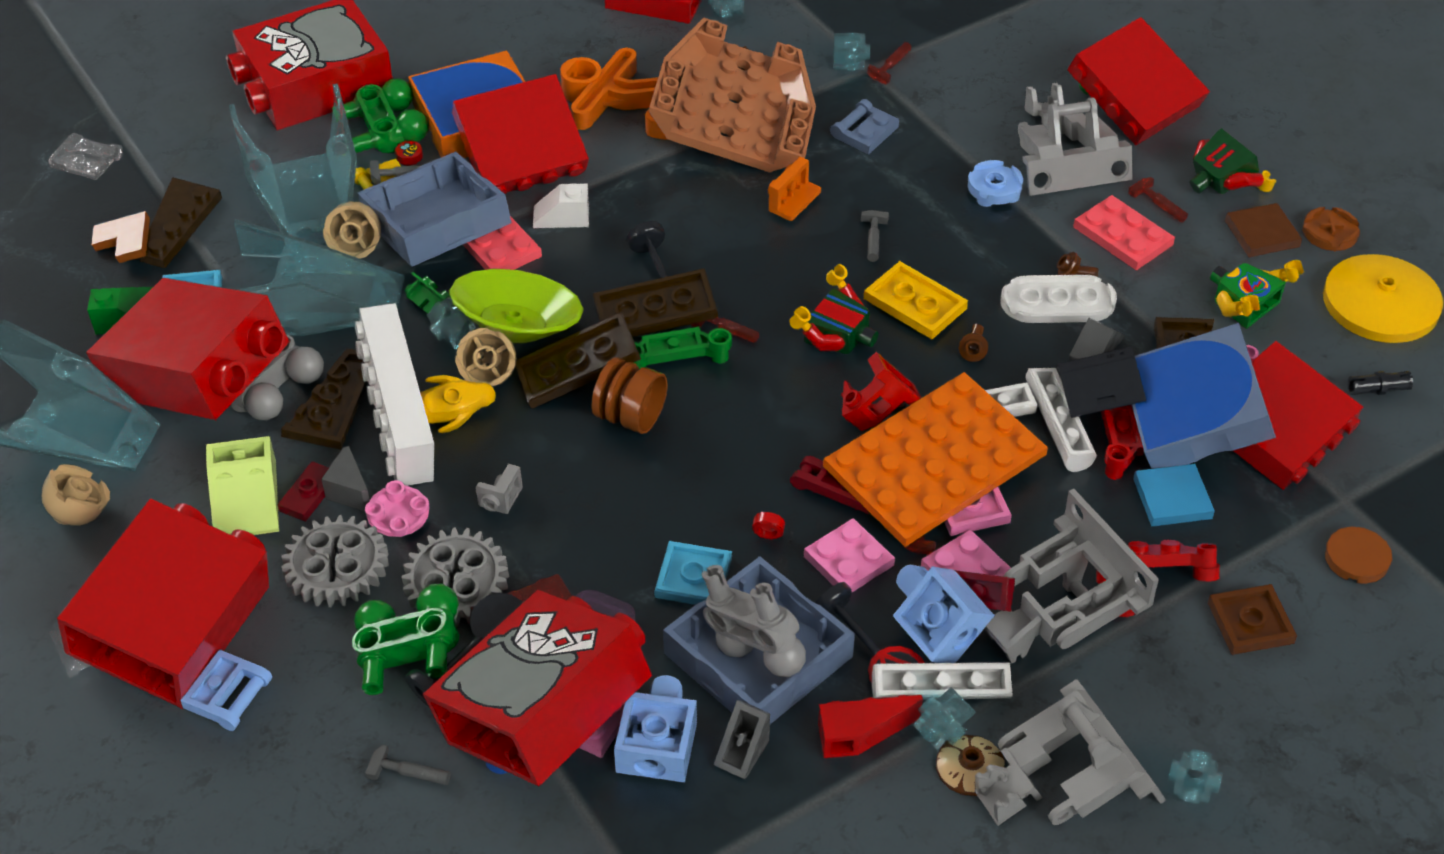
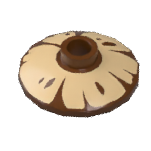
M962 735L951 738L942 745L936 757V770L940 780L950 790L967 796H977L974 791L976 790L975 775L981 772L984 774L987 772L986 767L990 764L1005 768V760L1001 751L991 741L974 735ZM968 757H971V758H975L976 760H975V761H971V760H968L967 758H968Z

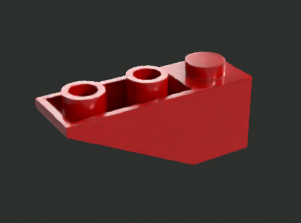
M899 695L898 697L880 699L870 697L858 701H831L819 704L818 727L823 757L833 758L859 755L921 718L923 702L922 695Z

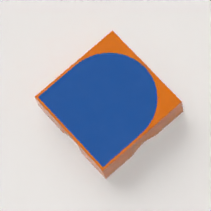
M508 51L408 76L413 92L412 103L416 110L421 111L427 117L432 141L440 157L453 152H457L463 158L468 157L452 114L454 100L525 82Z

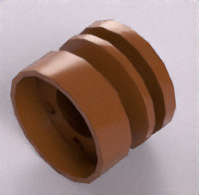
M612 358L602 369L595 384L591 404L592 413L595 417L602 420L607 419L610 423L621 422V425L629 430L640 434L647 433L654 426L663 409L668 387L667 377L664 373L647 367L639 369L636 363L626 362L622 358Z

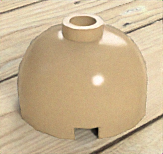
M349 201L338 205L328 214L324 223L323 237L327 246L336 255L350 257L352 260L367 257L376 248L381 238V222L371 207L361 202Z
M478 328L470 331L460 340L455 363L459 373L466 381L488 383L494 387L502 384L511 376L516 366V351L512 341L504 333L495 332L488 328Z
M67 464L59 465L57 470H50L44 481L42 503L46 511L56 522L63 525H85L94 521L110 500V491L107 485L102 480L98 484L91 479L93 473L84 468Z

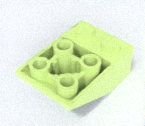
M270 436L206 444L207 476L213 527L228 534H231L236 529L247 531L253 535L279 532L276 459Z

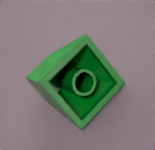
M153 287L91 289L87 311L95 335L105 334Z

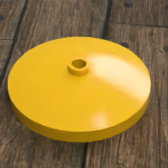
M1366 254L1345 259L1334 266L1329 272L1323 289L1325 306L1330 315L1341 326L1358 336L1378 342L1402 343L1425 336L1436 326L1443 309V297L1435 281L1419 267L1392 256Z

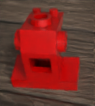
M877 352L868 359L875 374L872 382L863 390L857 391L851 387L849 382L844 381L843 392L841 393L843 398L842 416L860 431L879 425L884 418L904 401L911 405L921 399L915 385ZM881 396L883 398L878 403L872 404L878 397Z

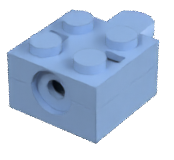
M910 564L904 566L897 575L896 583L907 598L893 614V617L931 662L956 663L995 616L955 570L932 566L928 571L923 566Z
M669 675L659 676L653 680L649 694L635 692L625 702L614 748L616 773L685 782L697 726V700L682 699V686L675 677Z

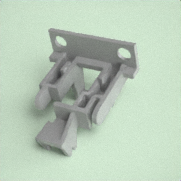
M1052 83L1051 96H1047L1048 102L1041 103L1037 100L1036 89H1033L1032 86L1026 88L1025 111L1032 116L1039 115L1042 117L1041 125L1030 126L1027 122H1020L1018 125L1020 146L1029 154L1023 156V163L1027 166V190L1029 196L1132 180V145L1126 140L1118 141V135L1098 117L1095 98H1088L1085 102L1064 105L1062 86L1058 85V83ZM1061 134H1065L1072 141L1078 140L1085 147L1062 150ZM1119 160L1123 161L1125 164L1124 171L1119 175H1114L1111 171L1113 163ZM1038 173H1046L1048 177L1047 183L1042 187L1034 185V178Z
M1075 489L1068 491L1065 514L1054 520L1053 525L1060 533L1022 554L1020 562L1010 568L1003 577L1015 578L1014 586L1028 578L1039 589L1063 574V587L1068 592L1072 591L1077 598L1071 601L1065 596L1043 609L1027 591L1022 594L1020 609L1014 612L1000 611L994 614L995 616L985 627L986 633L991 640L994 639L1002 648L1011 663L1016 661L1018 655L1021 658L1027 655L1037 635H1040L1050 647L1057 643L1061 649H1066L1129 609L1138 615L1153 606L1159 579ZM1075 504L1080 508L1083 519L1077 513ZM1088 562L1106 579V581L1089 591L1081 583ZM1138 572L1144 577L1147 587L1140 581Z
M1078 679L1060 689L1064 696L1063 699L1005 734L999 740L998 747L1010 764L1007 768L990 764L986 767L987 772L984 774L979 772L975 775L976 790L974 791L999 826L1027 806L1022 799L1029 794L1036 801L1043 798L1028 776L1052 761L1048 755L1049 753L1081 733L1089 744L1088 751L1090 752L1092 765L1060 784L1069 796V799L1056 806L1049 813L1048 819L1053 825H1059L1077 813L1084 818L1129 787L1132 788L1139 799L1152 792L1160 804L1166 801L1156 784Z

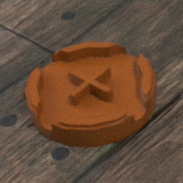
M1318 207L1311 210L1305 216L1302 229L1303 234L1309 242L1321 249L1330 251L1346 250L1353 247L1358 241L1360 235L1358 220L1351 213L1341 208L1332 207V210H1324L1325 207Z
M1351 526L1341 528L1331 535L1326 545L1325 560L1330 569L1339 577L1346 580L1351 578L1357 580L1356 583L1367 584L1377 582L1386 575L1392 563V550L1386 540L1377 533L1366 528Z

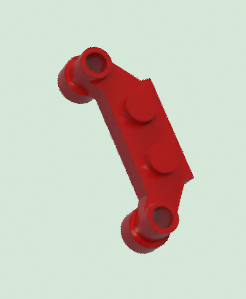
M1132 404L1101 411L1109 442L1104 458L1106 463L1105 474L1113 480L1122 478L1124 471L1134 458L1142 456L1144 452Z
M1163 540L1161 544L1148 545V543L1142 541H1133L1128 545L1147 567L1193 566V578L1196 580L1210 582L1216 581L1220 577V565L1217 563V546L1214 544H1198L1196 548L1185 546L1176 540ZM1096 570V582L1101 584L1106 579Z

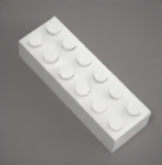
M396 303L359 308L360 321H355L357 339H360V341L355 342L358 359H363L364 364H361L364 382L368 381L370 385L367 387L370 405L374 404L376 410H373L374 423L376 428H381L382 433L379 434L382 452L387 451L388 457L385 458L388 476L394 475V479L401 481L404 486L434 481V441Z

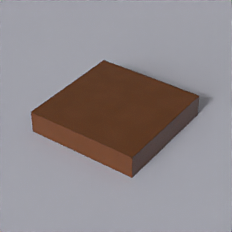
M1278 203L1228 212L1226 214V224L1248 257L1294 249L1301 245V236Z
M1272 584L1211 594L1209 596L1208 605L1231 655L1295 644L1297 634Z

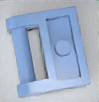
M219 649L180 701L184 709L215 721L226 730L234 731L240 723L239 717L261 687H266L273 676L266 668ZM244 676L250 678V681L228 710L222 708Z

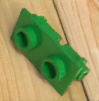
M411 273L416 281L405 288L406 297L421 309L423 308L436 322H447L452 311L458 316L461 315L453 305L448 292L443 290L439 293L436 290L438 286L426 275L422 279L416 273Z

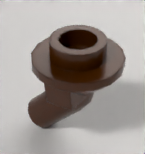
M1075 252L1064 254L1057 263L1058 275H1093L1098 277L1099 269L1081 266V258Z
M974 324L971 333L963 336L959 343L960 354L967 361H980L988 352V342L982 336L984 327L980 324Z

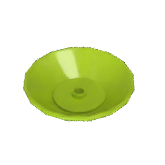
M493 268L472 271L457 278L449 290L453 305L481 328L504 333L512 343L533 342L564 331L578 323L584 311L578 296L563 284L542 275L521 270Z

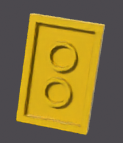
M901 261L864 290V300L930 339L935 338L968 307L967 299Z

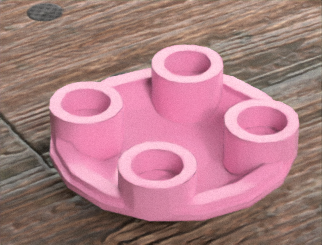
M394 480L387 483L386 488L381 489L372 496L370 502L365 506V513L371 527L375 526L378 533L386 536L402 537L414 533L424 525L429 516V501L419 490L404 486L401 481Z

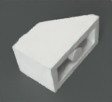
M559 184L534 205L533 228L589 227L588 184Z

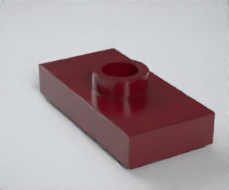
M311 461L277 504L279 512L306 522L325 498L322 478L329 467Z

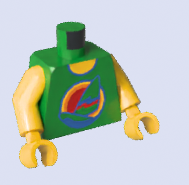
M1300 260L1289 261L1284 265V268L1274 271L1260 270L1247 263H1242L1232 272L1218 266L1210 276V280L1218 285L1215 302L1223 316L1232 317L1247 329L1280 303L1286 282H1296L1299 279V275L1304 273V269Z

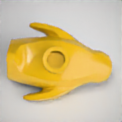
M448 375L426 378V382L438 383L440 385L420 392L428 422L430 424L450 422L438 430L439 433H447L458 429L469 420L473 413L482 407L489 406L496 398L494 388L488 383L465 381Z

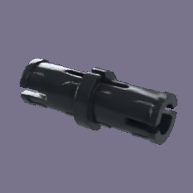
M1376 371L1372 375L1349 376L1347 385L1351 395L1363 393L1384 395L1388 391L1411 390L1413 387V376H1410V371L1397 373Z

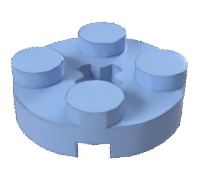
M999 160L980 162L974 166V171L968 175V190L972 196L977 198L978 204L984 207L991 206L992 204L1017 202L1023 186V176L1019 169L1013 165L1011 169L1003 166L1004 162Z

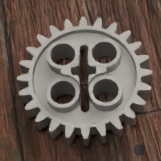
M342 515L337 517L336 522H331L327 516L322 525L314 520L312 521L313 528L311 530L301 527L302 536L292 535L293 544L285 545L286 554L281 556L283 562L281 568L287 587H292L295 596L302 594L304 602L309 601L313 597L315 606H319L323 600H327L329 607L333 606L335 600H340L342 606H345L346 599L349 597L356 602L359 601L358 593L362 592L370 595L369 585L378 587L380 585L378 577H385V567L389 566L387 545L384 543L383 535L377 534L375 526L368 528L366 520L361 521L357 525L354 516L347 522H343ZM336 540H339L338 543H337V548H338L339 554H335V542H336ZM335 566L336 577H335V581L332 582V579H333L332 567Z
M455 527L452 529L450 536H446L445 532L440 530L439 539L435 540L432 536L428 535L429 544L427 546L421 543L416 544L419 554H408L411 563L403 565L405 574L401 576L404 584L403 590L405 596L408 597L410 607L413 608L416 607L417 598L422 589L430 584H445L456 593L459 602L457 613L454 616L455 627L459 626L460 618H465L470 624L472 610L481 599L491 594L502 593L501 590L508 589L506 579L509 578L506 556H502L500 545L494 547L493 538L489 537L484 540L481 531L472 537L469 528H466L462 535H458ZM463 553L458 563L459 555ZM442 559H449L445 562H439ZM481 563L479 566L471 567L472 564ZM466 591H473L471 594L462 595Z

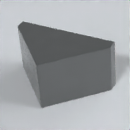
M1088 318L1069 355V360L1111 352L1121 343L1125 334L1099 321Z
M347 446L342 448L322 478L326 500L365 512V506L370 502L368 490L350 447Z
M737 700L714 765L746 779L769 742L770 713Z

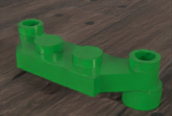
M699 327L642 336L640 343H635L641 359L634 363L641 369L651 364L705 355L711 357L715 363H725L729 359L732 335L723 328L713 329L708 334L700 331Z

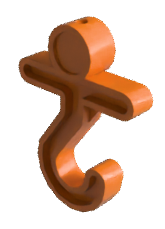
M619 49L602 69L597 61L585 57L573 58L562 64L560 68L561 88L566 100L572 102L571 114L578 130L589 129L608 106L620 110L650 107L658 77L631 80L637 72V54L634 49ZM647 110L645 113L646 134L653 138L668 140Z

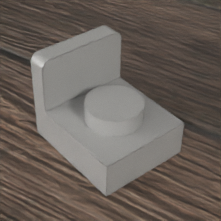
M508 464L503 474L497 476L494 486L478 482L476 486L478 505L489 511L508 514L523 488L520 467Z

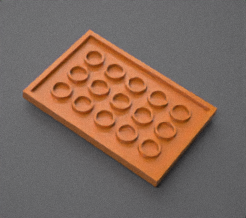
M963 372L825 457L823 467L906 547L1046 456L1048 447L971 377Z

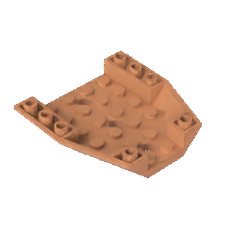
M703 18L664 57L648 111L666 138L670 141L767 172L785 168L789 164L792 165L800 156L805 158L816 105L802 50L789 44L777 42L772 57L760 52H754L739 47L736 44L724 42L728 25L716 20ZM720 133L727 134L729 137L723 136Z

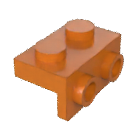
M800 156L792 165L789 164L777 179L771 181L767 191L769 194L770 212L793 221L821 193L820 186L808 181L809 160Z

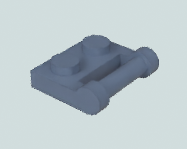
M862 99L856 104L855 110L841 122H836L830 127V133L834 138L869 155L899 127V119L873 107L867 99ZM862 116L867 118L853 131L848 130Z

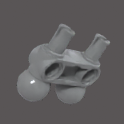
M287 335L290 341L288 345L252 381L245 391L231 404L232 409L237 412H248L257 420L268 421L278 416L283 408V396L278 388L290 377L295 382L310 384L318 380L324 369L322 356L311 347L295 345L293 337Z
M720 565L709 566L707 571H703L702 577L709 592V596L706 599L707 607L704 608L703 615L709 626L716 631V644L718 648L729 657H743L751 653L753 648L762 650L765 666L772 674L778 677H791L800 672L806 662V650L801 641L795 636L800 629L799 623L788 609L776 603L772 586L769 583H759L755 586L756 589L752 588L750 594L729 587L723 568Z

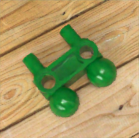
M400 78L388 80L382 88L373 84L365 85L357 91L353 101L331 107L337 124L360 116V118L364 119L368 128V132L346 139L351 155L372 148L378 149L382 153H393L398 144L404 141L419 142L429 132V121L421 111L416 109L405 110L413 101V92L411 85ZM405 110L396 119L393 111Z
M443 583L430 584L422 589L418 595L416 602L418 612L396 617L394 609L382 600H369L360 605L354 618L357 632L353 636L352 646L357 652V663L363 668L362 690L366 694L378 695L383 692L384 669L426 659V674L430 678L440 679L447 672V653L455 648L459 641V633L454 626V616L457 613L459 602L456 593L450 587Z

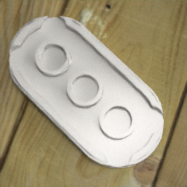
M1093 275L1019 276L1003 287L1001 306L1010 317L1026 323L1087 322L1088 318L1101 321L1113 313L1117 294L1113 286L1109 283L1107 285L1102 283L1101 278Z

